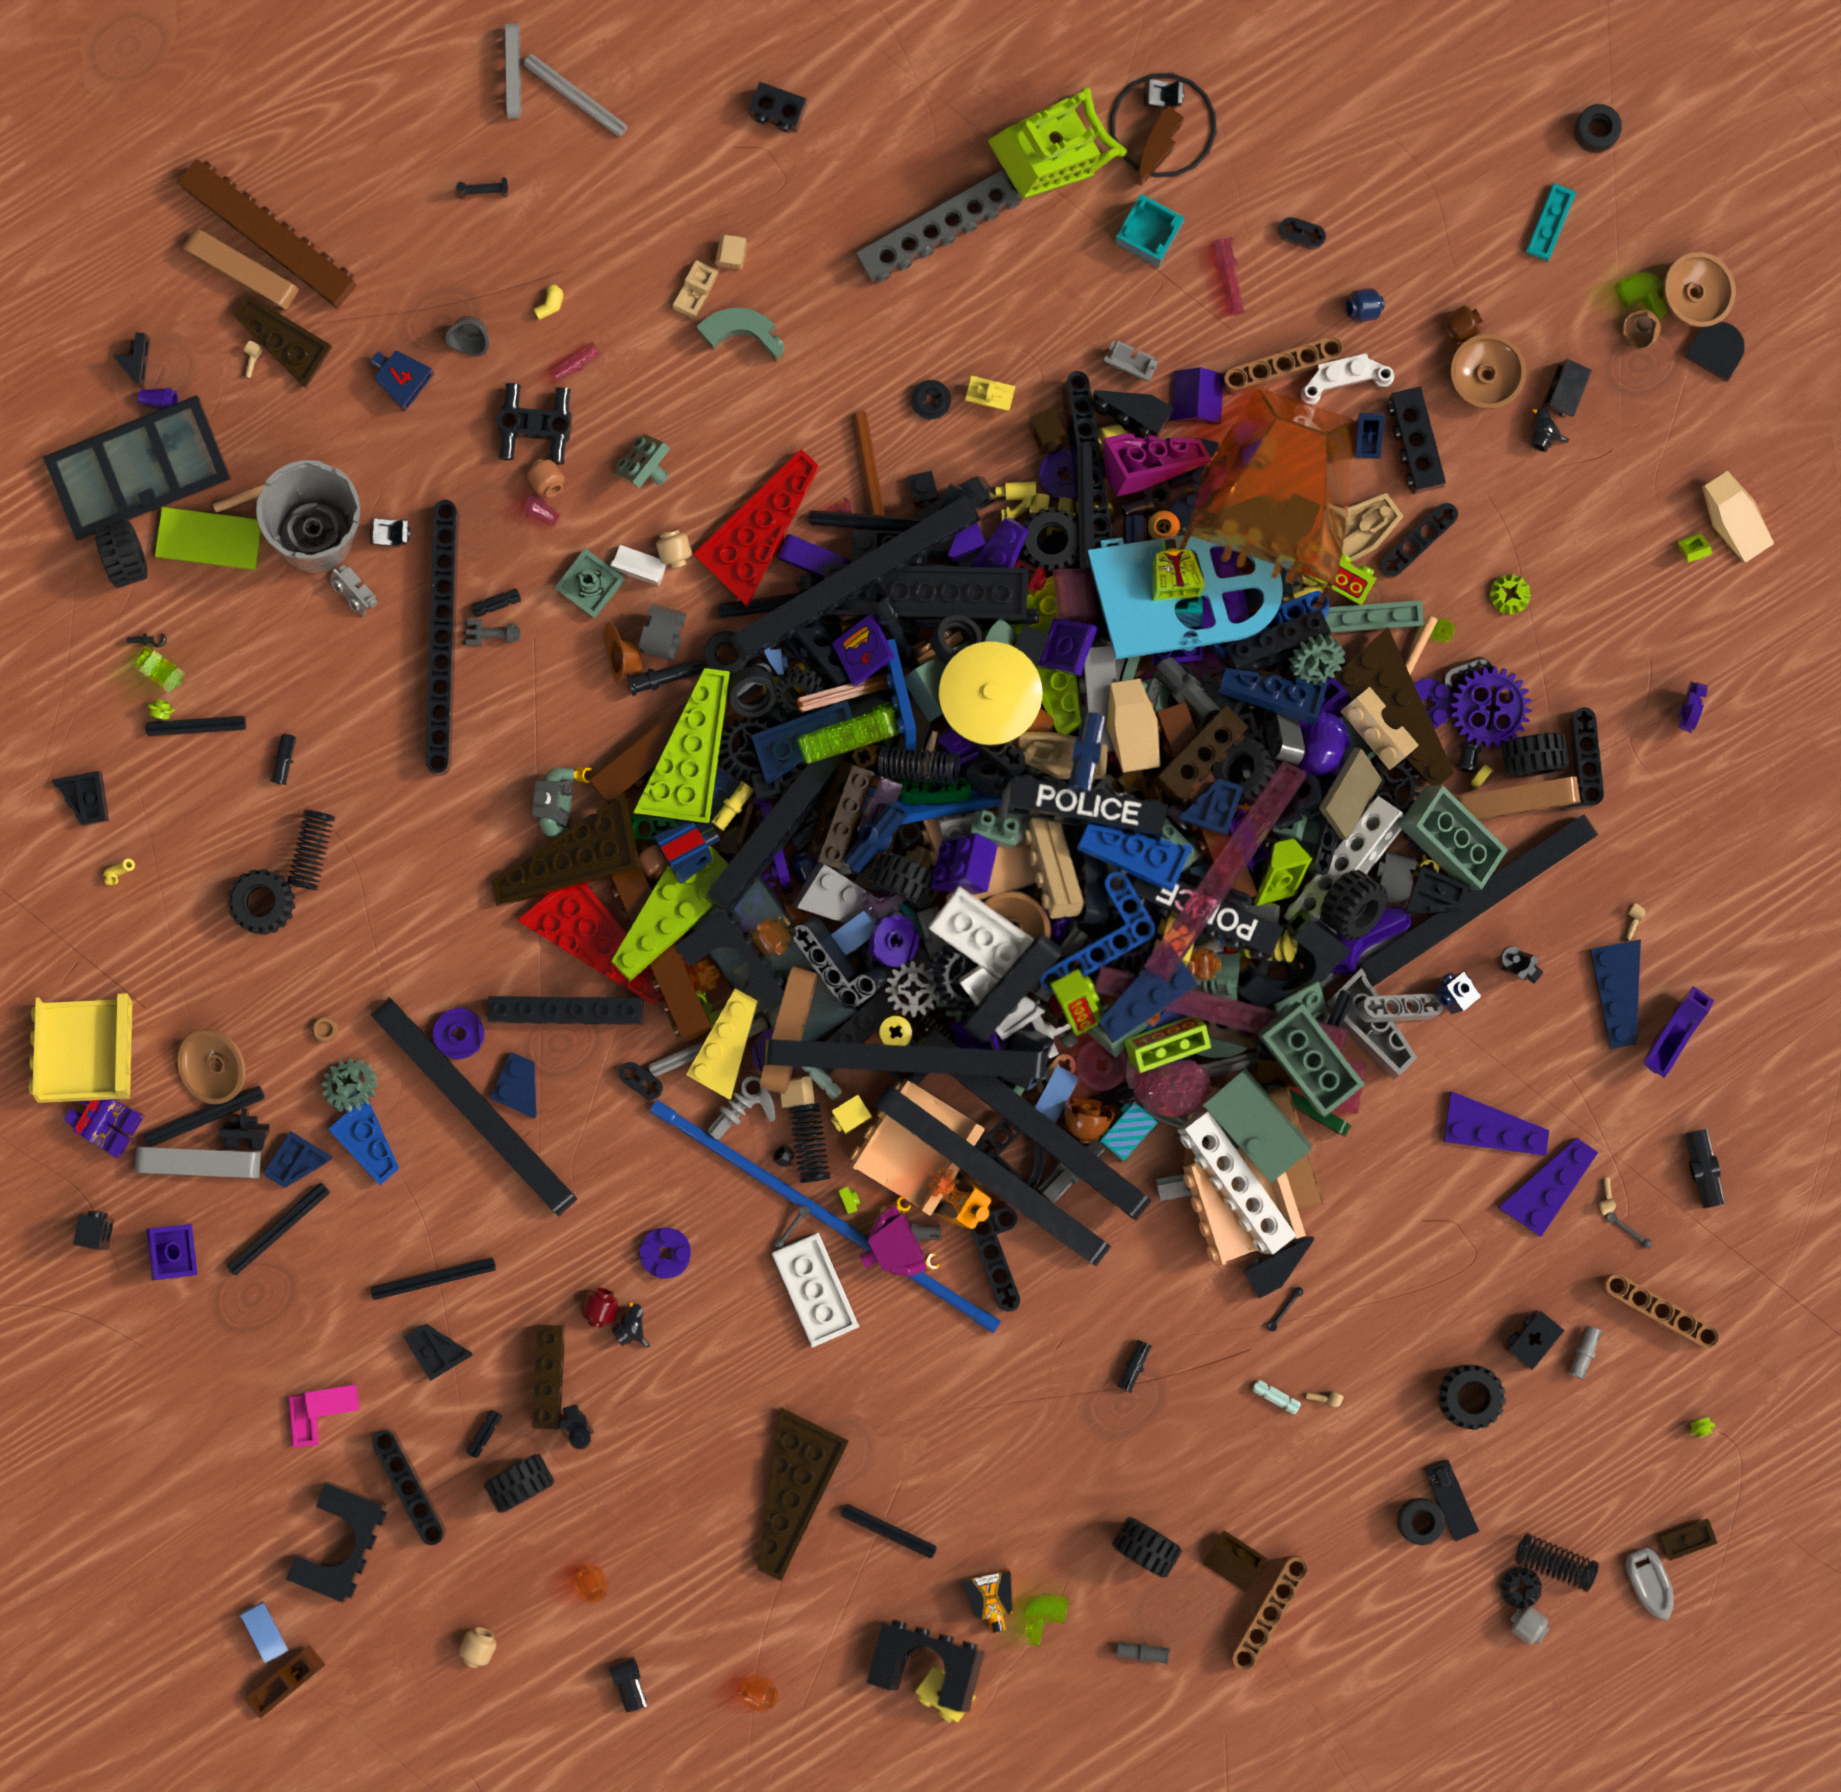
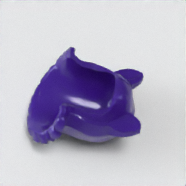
M1325 711L1319 713L1315 725L1299 720L1305 752L1303 759L1298 764V778L1310 773L1317 778L1330 775L1337 778L1344 766L1345 749L1350 747L1351 737L1346 729V725L1342 723L1339 717Z

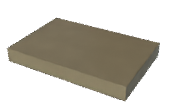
M1354 747L1319 807L1340 839L1348 840L1382 781V778L1362 748Z

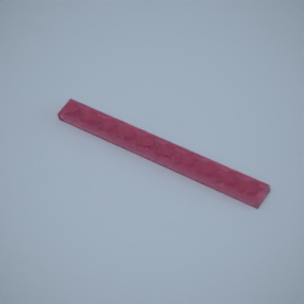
M1283 761L1145 964L1146 971L1168 982L1307 777L1305 771Z
M1101 966L1094 987L1095 992L1119 998L1139 975ZM1191 989L1164 1008V1010L1257 1033L1282 1013ZM1316 1021L1342 1054L1349 1030Z

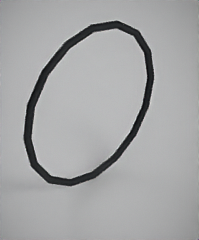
M1153 73L1133 81L1118 96L1110 116L1111 137L1118 142L1115 116L1121 100L1134 86L1152 78H1174L1190 84L1204 97L1211 112L1212 134L1206 150L1192 165L1176 172H1154L1151 175L1153 177H1176L1196 168L1210 153L1217 134L1216 112L1208 95L1192 80L1174 73ZM1127 155L1122 157L1130 166L1139 171L1140 166H1137Z

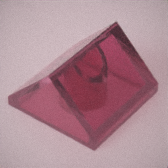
M1080 568L1053 570L1058 617L1064 620L1093 625L1098 616L1092 570L1085 571Z

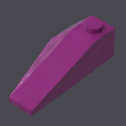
M1126 433L1103 439L1105 476L1116 496L1141 491L1211 461V457L1200 439L1172 437L1170 440H1161L1151 435H1148L1147 438H1136L1134 434Z

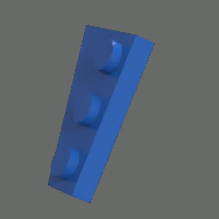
M362 1103L360 1111L353 1107L351 1113L347 1112L328 1129L379 1186L384 1184L399 1170V1166L371 1104L366 1105Z

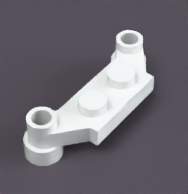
M1367 353L1320 364L1317 366L1318 372L1301 390L1300 399L1303 404L1313 406L1318 403L1323 391L1368 380H1373L1378 388L1385 389L1392 384L1394 373L1390 367L1383 366L1369 359ZM1381 373H1386L1389 378H1383ZM1312 390L1315 392V395L1310 396L1307 391Z

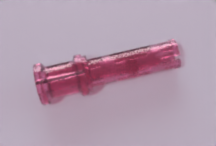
M1223 238L1211 242V245L1215 248L1217 257L1216 268L1221 271L1229 316H1236L1245 313L1235 269L1238 260L1234 258L1233 238ZM1230 280H1231V284H1232V289H1233V294H1234V300H1233V296H1232V291H1231V286H1230Z

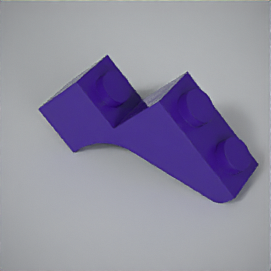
M1400 906L1385 908L1382 917L1374 928L1359 939L1347 940L1338 933L1337 935L1344 940L1351 951L1330 973L1355 974L1358 959L1367 948L1408 930L1411 926V917L1405 913L1406 908Z
M1691 987L1676 1006L1671 1019L1651 1044L1643 1062L1651 1072L1663 1078L1666 1077L1693 1032L1709 1013L1714 1000L1696 987Z

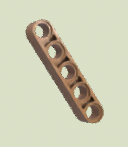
M195 227L182 247V250L284 311H287L300 290L289 281L199 228Z
M1326 337L1231 368L1225 375L1223 381L1224 389L1229 394L1236 395L1315 370L1320 364L1337 361L1342 354L1343 344L1337 337ZM1327 345L1334 346L1337 354L1328 355L1324 351V347ZM1309 353L1313 357V362H1303L1300 355ZM1282 360L1286 361L1289 364V369L1282 371L1278 369L1276 363ZM1260 368L1264 370L1266 376L1261 379L1256 378L1252 371ZM1231 376H1238L1242 384L1232 386L1229 383V378Z
M1567 777L1455 797L1478 821L1581 802L1577 777Z
M792 967L773 1032V1040L801 1041L817 984L818 973ZM764 1065L760 1088L785 1094L794 1066Z
M1288 1086L1266 1091L1302 1132ZM1308 1152L1286 1171L1298 1211L1323 1204L1322 1193Z
M1610 1274L1604 1278L1602 1289L1609 1297L1702 1348H1712L1719 1342V1332L1714 1326L1620 1274ZM1615 1278L1621 1282V1289L1617 1293L1612 1292L1610 1289V1282ZM1637 1291H1640L1644 1296V1301L1639 1306L1635 1305L1632 1301V1296ZM1658 1304H1663L1666 1307V1315L1662 1318H1658L1655 1314V1308ZM1682 1316L1686 1317L1689 1321V1326L1684 1331H1681L1677 1324ZM1704 1329H1708L1711 1333V1340L1706 1344L1700 1339V1334Z
M1290 1556L1284 1561L1231 1653V1660L1239 1670L1248 1671L1255 1665L1307 1576L1308 1565L1301 1557ZM1294 1561L1301 1562L1302 1571L1297 1575H1292L1289 1572V1566ZM1280 1584H1287L1289 1586V1593L1285 1597H1278L1276 1595V1588ZM1268 1606H1273L1276 1609V1616L1271 1620L1264 1619L1263 1610ZM1254 1629H1261L1263 1631V1638L1259 1642L1250 1640V1633ZM1242 1651L1249 1652L1250 1654L1249 1662L1244 1665L1237 1662V1655Z

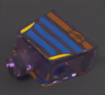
M873 776L859 815L861 820L857 831L860 832V829L866 822H873L888 803L892 801L896 803L903 786L902 784Z

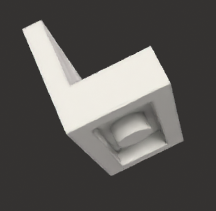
M620 545L614 561H611L610 567L619 573L660 586L667 565L663 564L659 558Z

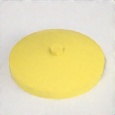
M1000 642L976 643L961 650L946 666L939 685L940 707L948 724L963 738L982 745H999L1012 741L1022 735L1034 722L1042 701L1041 680L1031 660L1015 647Z

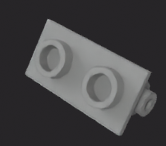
M1119 340L1118 342L1112 341L1104 362L1109 363L1116 369H1122L1133 374L1138 379L1149 382L1159 361L1154 360V356L1140 350L1136 357L1131 356L1134 350L1133 347Z
M343 565L338 570H333L329 580L333 589L346 598L349 607L354 612H358L364 617L368 607L372 609L378 603L375 600L376 596L365 584L358 589L355 587L361 582V579L350 567L347 568Z
M975 812L966 813V817L962 818L960 814L949 817L943 816V819L938 820L942 841L970 834Z

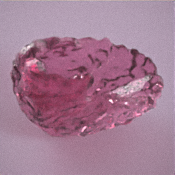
M1175 1060L1142 1073L1136 1070L1133 1075L1136 1100L1146 1109L1156 1114L1172 1116L1191 1115V1113L1196 1112L1207 1102V1095L1211 1093L1209 1087L1212 1082L1208 1071L1191 1060Z

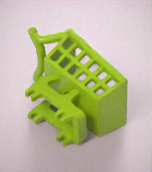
M1088 87L1083 88L1080 93L1071 98H1066L1008 127L988 140L989 145L1022 200L1094 176L1095 171L1116 156L1124 157L1127 153V150L1108 135L1095 113L1091 90ZM1082 101L1085 116L1093 129L1086 130L1075 112V109ZM1051 133L1057 134L1060 137L1061 142L1059 144H1053L1050 141L1049 135ZM1097 136L1110 149L1101 155L1093 142Z

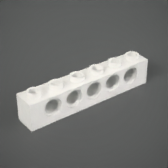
M1379 796L1374 802H1371L1348 840L1344 839L1336 846L1328 873L1325 875L1316 874L1313 880L1306 884L1302 894L1288 907L1284 918L1289 921L1303 908L1323 923L1320 913L1322 911L1323 899L1328 892L1326 890L1327 886L1333 885L1338 878L1346 872L1349 873L1351 870H1361L1367 875L1402 830L1398 825L1404 818L1403 813ZM1379 824V826L1375 830H1373L1374 826ZM1361 844H1364L1361 849L1357 850ZM1348 864L1344 870H1341L1344 865ZM1316 904L1315 908L1310 911V908Z
M1209 1111L1199 1112L1177 1129L1181 1135L1180 1140L1187 1149L1192 1150L1196 1156L1194 1158L1196 1164L1202 1170L1205 1169L1209 1174V1182L1217 1191L1220 1190L1223 1194L1225 1205L1229 1210L1237 1214L1239 1225L1244 1231L1251 1234L1254 1239L1253 1244L1259 1252L1274 1254L1296 1236ZM1204 1136L1209 1139V1147L1207 1149L1202 1146ZM1219 1157L1224 1161V1167L1221 1170L1216 1165ZM1234 1177L1239 1183L1236 1191L1231 1187V1181ZM1249 1198L1253 1202V1208L1250 1212L1246 1209V1201ZM1263 1219L1268 1224L1265 1232L1260 1228V1223Z

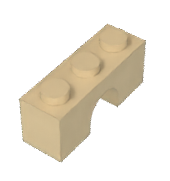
M1369 687L1340 712L1390 770L1419 745L1403 726L1395 730L1384 722L1381 711L1386 706Z

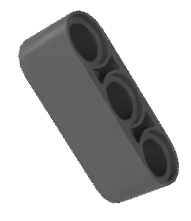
M1265 709L1263 721L1271 756L1275 759L1298 765L1303 759L1305 752L1299 720Z

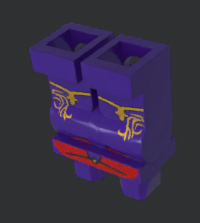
M115 1099L79 1101L87 1106L84 1113L80 1114L70 1109L64 1121L74 1128L73 1132L104 1149L112 1156L121 1158L132 1138L109 1124L114 1125L129 1135H134L145 1115Z

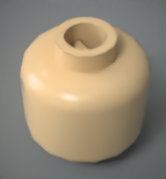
M679 529L660 534L656 547L661 562L666 565L671 564L672 568L686 565V559L692 555L687 534L680 533Z
M476 1627L466 1632L459 1647V1654L467 1666L477 1668L490 1662L497 1644L491 1631L482 1627Z

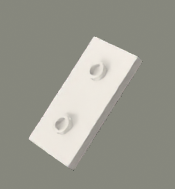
M958 886L928 928L999 979L1034 940L960 886Z
M819 1233L772 1253L812 1348L859 1327Z

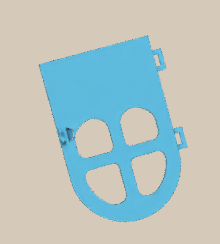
M1205 525L1182 528L1184 534L1182 536L1124 544L1122 537L1101 540V548L1088 550L1092 573L1116 659L1179 649L1192 651L1198 646L1245 639L1257 634L1273 620L1281 604L1283 587L1276 563L1264 548L1248 537L1228 531L1207 532ZM1199 530H1200V532H1201V533L1190 534V532H1193V531H1199ZM1174 539L1176 540L1178 550L1189 549L1196 555L1201 575L1205 582L1201 596H1205L1209 600L1215 621L1213 627L1192 630L1178 620L1174 608L1179 600L1185 598L1153 601L1152 562L1156 553L1163 552L1161 546L1163 541ZM1118 543L1117 546L1107 547L1108 544ZM1216 546L1237 550L1252 560L1255 570L1249 575L1218 578L1215 574L1209 550ZM1248 588L1258 589L1263 595V605L1258 612L1242 623L1234 624L1230 622L1222 594ZM1190 632V633H1194L1196 636H1195V637L1192 636V635H1185V636H1184V634Z

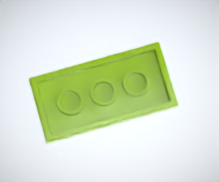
M162 507L155 557L256 571L262 531L257 519Z

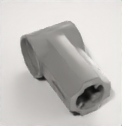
M1184 1174L1156 1179L1160 1201L1192 1195L1190 1188L1184 1182Z

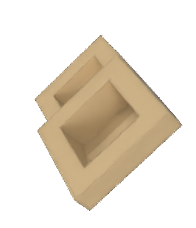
M696 260L673 304V309L695 320L719 271Z

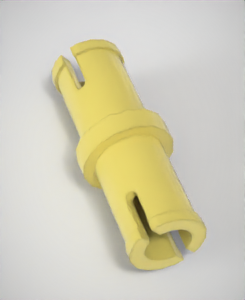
M741 781L731 797L725 799L723 802L725 805L711 823L720 830L725 831L736 814L742 812V806L751 794L754 793V790Z

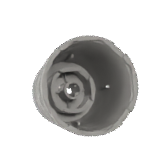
M316 460L296 461L275 471L265 482L257 500V520L266 540L289 564L305 572H325L338 566L350 552L360 519V502L353 483L338 468L335 469ZM315 529L317 534L313 535L310 531Z

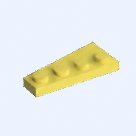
M737 989L733 991L686 1074L729 1100L733 1096L747 1037L758 1002Z

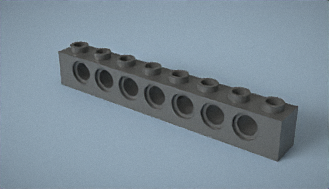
M1001 170L856 253L857 260L870 283L878 282L880 284L888 280L892 272L898 269L900 271L906 270L912 266V261L915 259L929 257L935 252L934 249L936 247L950 245L959 234L963 232L969 234L978 228L977 224L982 221L990 222L1000 215L999 212L1005 208L1011 210L1021 204V197L1017 190L1011 187V180L1005 170ZM993 192H998L1002 195V199L994 202L988 196ZM975 204L981 210L977 214H971L967 211V207ZM948 217H956L959 223L956 226H949L945 220ZM927 229H933L937 232V236L929 239L923 233ZM906 241H911L916 247L911 251H906L902 248V244ZM888 253L894 259L890 263H883L880 257Z

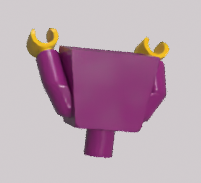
M905 1197L898 1198L892 1206L879 1214L870 1229L871 1237L868 1239L872 1249L860 1254L862 1263L866 1268L879 1263L884 1272L890 1271L893 1275L910 1277L924 1272L926 1269H936L939 1267V1264H930V1258L936 1256V1254H924L904 1215L911 1208V1205L906 1208L900 1206V1201Z

